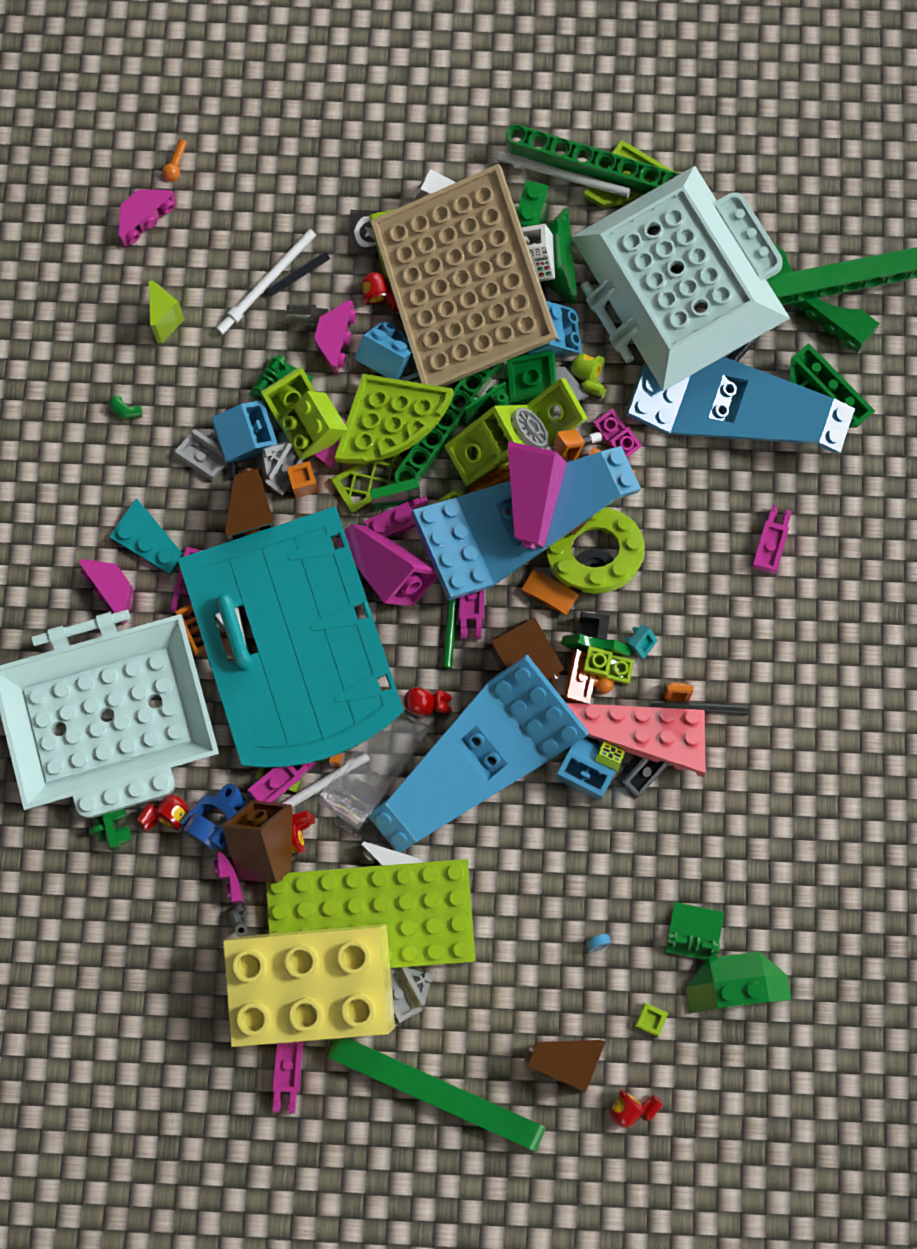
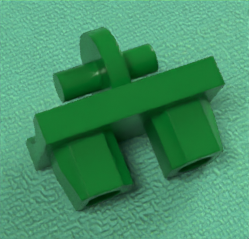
M126 808L102 814L103 825L101 817L94 818L95 827L89 829L91 836H98L99 843L106 841L105 833H107L110 848H113L114 851L121 849V845L133 840L129 826L117 829L115 821L127 818Z

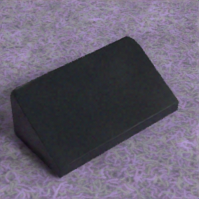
M635 755L615 779L636 798H639L669 763L663 761L657 763Z

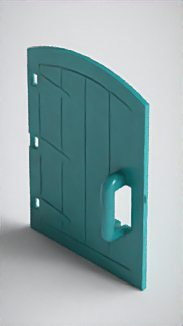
M336 506L178 558L208 655L207 659L214 674L242 766L280 768L305 765L328 759L349 751L371 739L404 712ZM339 535L343 548L335 550L331 538ZM362 604L366 618L358 620L354 608ZM243 605L259 651L252 655L247 650L235 612V608ZM217 614L221 615L235 659L231 662H228L214 615ZM386 675L390 690L381 691L378 678Z

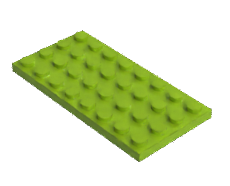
M468 859L288 873L278 883L270 884L266 882L269 934L387 924L390 968L476 962Z

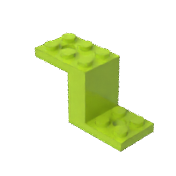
M560 378L527 405L493 406L444 445L466 487L474 485L502 462L509 460V441L525 445V441L519 439L516 434L517 431L513 429L511 423L513 421L511 416L517 409H529L542 421L548 433V443L546 446L554 444L558 432L576 429L588 420L566 378ZM556 406H559L561 410L559 418H556L554 415V408ZM473 447H476L478 451L476 459L471 454Z

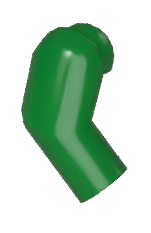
M118 395L111 397L109 407L119 418L143 417L141 405L129 407L122 401V397Z

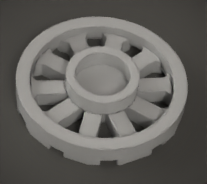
M517 409L511 416L513 420L511 423L513 429L517 431L516 434L521 441L524 440L525 445L538 448L546 446L548 443V433L542 421L529 409Z

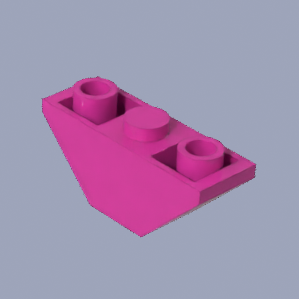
M137 190L120 205L118 235L125 248L129 244L137 242L141 234L147 229L153 228L164 214H169L173 211L177 201L171 190Z
M349 300L319 318L314 337L316 349L335 375H338L340 367L344 368L346 362L344 349L345 346L350 345L352 332H349L350 325L355 324L357 317L353 301Z
M86 559L80 560L79 563L83 569L79 572L87 583L92 581L97 587L93 592L101 602L107 601L110 607L106 610L111 612V614L124 610L130 611L134 589L117 564ZM128 620L122 621V624L124 625Z

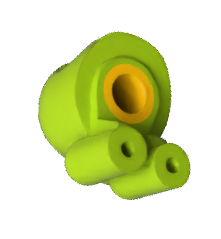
M580 353L573 359L571 365L574 377L584 381L581 385L588 394L604 398L607 390L597 381L605 362L604 357L597 356L595 358L586 353Z

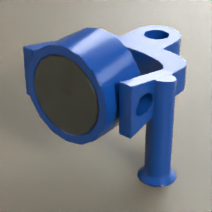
M233 784L223 786L216 797L203 796L180 822L184 826L183 831L211 851H214L217 846L223 850L227 841L222 826L218 828L202 816L207 809H218L226 814L227 819L225 822H227L237 813L236 810L241 809L245 805V797L241 795V791Z

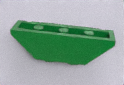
M564 208L547 226L553 234L555 279L546 280V285L573 305L576 304L577 291L569 208Z
M809 343L791 357L789 382L829 396L854 408L849 428H857L875 413V410Z
M759 951L710 957L686 986L689 1014L791 1001L787 974Z

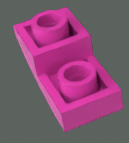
M610 409L592 422V425L601 433L602 438L610 448L621 446L626 457H629L642 447L630 428L625 427L613 409Z
M218 852V859L214 860L215 875H219L222 881L230 880V883L226 884L227 898L232 899L234 905L245 904L242 886L233 865L223 852Z

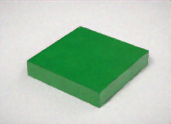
M553 350L507 360L510 403L512 405L531 402L557 381L555 353Z
M414 478L370 490L374 512L396 507L406 502L410 503L412 500L419 498L420 487L418 479Z

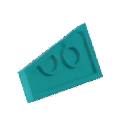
M137 498L110 535L112 541L170 576L179 565L178 558L184 557L183 553Z

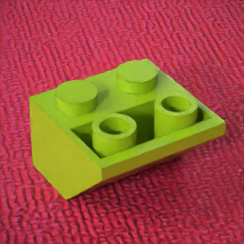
M306 391L278 421L300 459H305L333 446L348 431L329 397L323 392Z

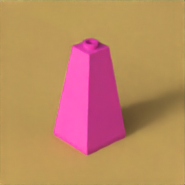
M509 441L508 458L515 538L522 543L521 546L532 550H535L536 546L544 548L567 462L556 451Z
M351 524L344 530L356 567L384 603L414 606L438 578L432 563L367 526ZM339 538L337 542L343 548L341 540Z

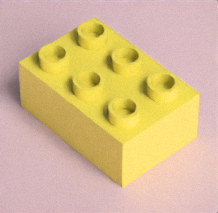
M387 924L238 936L223 941L232 1047L385 1035L395 1028Z

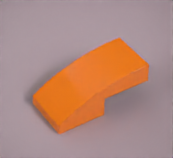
M536 570L532 571L521 589L524 594L543 602L546 607L566 616L579 596L578 593Z

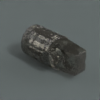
M287 304L286 324L287 326H316L319 318L328 313V309L316 308V305Z

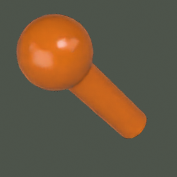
M178 140L170 163L162 168V177L167 182H174L180 176L178 166L187 145L185 140Z

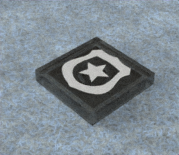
M350 210L348 256L379 257L369 215L385 211Z

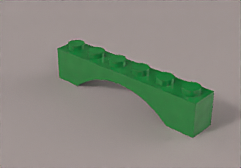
M774 244L782 257V268L776 275L793 272L786 252ZM819 298L791 303L792 306L803 310L810 320L820 323L827 333L837 336L847 348L854 349L856 352L863 348L875 334L880 324L861 309L837 307Z

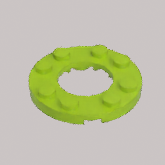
M607 507L596 513L575 535L568 533L547 548L548 563L556 578L568 587L573 586L582 589L584 593L592 594L614 591L629 583L637 575L645 554L643 535L636 523L622 512ZM597 529L606 534H612L618 541L620 549L618 556L613 562L594 568L578 562L573 556L571 548L574 540L580 534L589 530L596 531Z

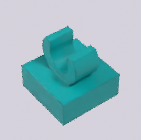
M642 624L640 628H632L635 634L631 639L625 637L624 640L636 656L644 659L658 640L651 629Z

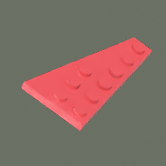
M566 703L589 731L587 736L599 740L600 744L604 741L621 747L627 753L657 763L663 761L674 765L676 769L682 771L687 769L696 772L697 776L705 778V710Z

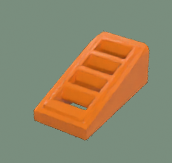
M576 429L560 431L555 438L553 451L571 461L576 460L585 444V440Z
M189 604L174 612L176 615L182 614L183 618L193 613L194 610L192 604ZM196 616L184 621L190 646L198 658L207 654L205 645L197 648V644L203 642L202 636L194 639L192 635L200 632L199 626L190 630L187 627L197 622Z
M681 682L665 683L664 701L689 702L693 693V686Z

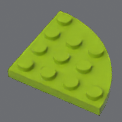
M362 374L345 425L348 431L341 437L335 460L339 463L347 464L369 463L387 459L409 449L428 435L439 423L451 403L454 395L453 389Z

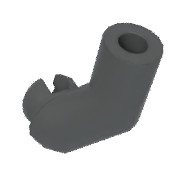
M236 905L233 910L230 909L228 916L232 930L241 937L247 933V927L241 920L246 915V911L240 905Z

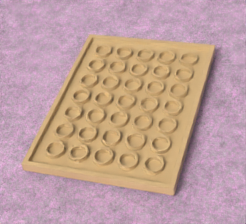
M499 164L371 220L422 384L444 387L558 339L502 168Z

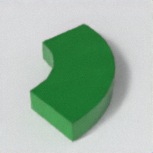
M582 634L564 635L561 641V645L587 652L589 646L611 651L613 655L630 656L631 652L630 646L617 640L592 638Z

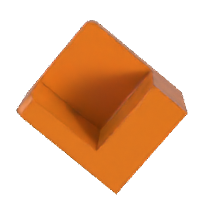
M310 461L287 467L295 498L319 492Z

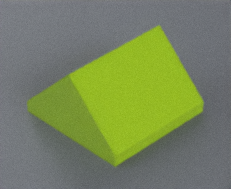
M149 281L150 326L159 344L163 343L185 319L178 300L156 282Z
M300 366L261 391V397L265 407L281 428L278 421L306 391L315 392Z

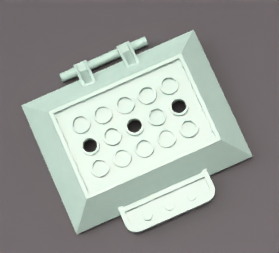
M695 166L571 237L600 285L594 291L589 281L581 284V288L587 296L586 301L593 313H597L610 335V342L615 350L620 352L624 361L630 363L634 360V357L627 346L629 340L632 339L663 391L790 319L766 281L779 273L782 268V257L744 196L734 192L716 200ZM651 226H658L660 228V232L657 235L652 236L647 233ZM675 264H681L684 267V270L679 274H674L670 271L671 267ZM608 300L623 323L618 329L605 310ZM698 303H705L708 306L707 310L703 313L696 312L694 307Z
M129 610L113 614L111 612L97 615L96 619L68 627H55L48 629L47 633L33 636L32 642L34 646L51 642L54 650L0 665V714L24 810L72 796L77 812L85 818H94L105 813L129 808L169 796L175 789L173 767L219 754L182 614L118 632L115 623L131 619ZM97 628L102 633V637L70 645L67 638ZM154 696L162 698V704L158 708H151L149 706V701ZM106 710L114 711V718L110 722H104L101 719L102 713ZM60 723L65 724L66 732L61 736L54 735V727Z

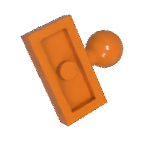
M575 650L572 656L564 699L581 704H590L593 686L597 692L607 694L613 689L614 682L611 679L596 677L583 671L587 653Z

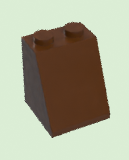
M246 468L241 470L239 474L234 475L225 529L228 541L275 526L258 468Z
M535 617L526 619L486 642V645L503 671L525 655L530 657L549 682L559 678V672L564 670Z
M252 800L222 825L238 878L275 884L282 881L283 877L292 870L291 804Z
M603 1040L537 1042L536 1047L530 1045L524 1061L529 1063L528 1070L585 1093L606 1042Z

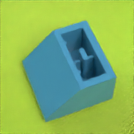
M546 301L558 339L530 350L529 354L553 350L556 358L576 356L582 353L577 311Z
M382 321L363 335L354 359L387 378L399 379L405 374L414 357L407 335L396 329L395 325Z
M263 400L240 404L211 418L225 463L262 456V449L277 444Z
M584 737L572 745L557 773L556 779L601 802L616 770L595 761L601 746Z

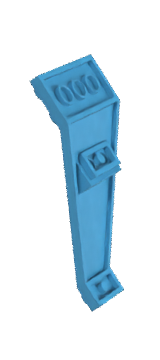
M722 357L664 391L644 360L625 415L670 435L816 444L837 454L841 452L855 409L829 396ZM726 386L730 388V393L726 391ZM718 408L723 410V414L719 413Z
M621 446L567 462L544 548L536 546L535 550L522 547V543L515 538L510 481L454 499L414 509L411 512V516L449 601L492 588L613 501L637 494L641 487ZM505 510L509 511L511 515H508Z
M525 655L488 681L390 798L371 810L367 816L392 847L401 853L427 835L586 737L589 731L530 657ZM474 737L479 738L481 742H476ZM489 757H494L496 761H491Z

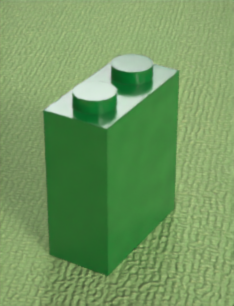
M525 181L517 210L521 228L544 224L547 213L549 185Z

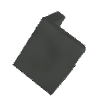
M580 612L577 634L607 640L610 615Z

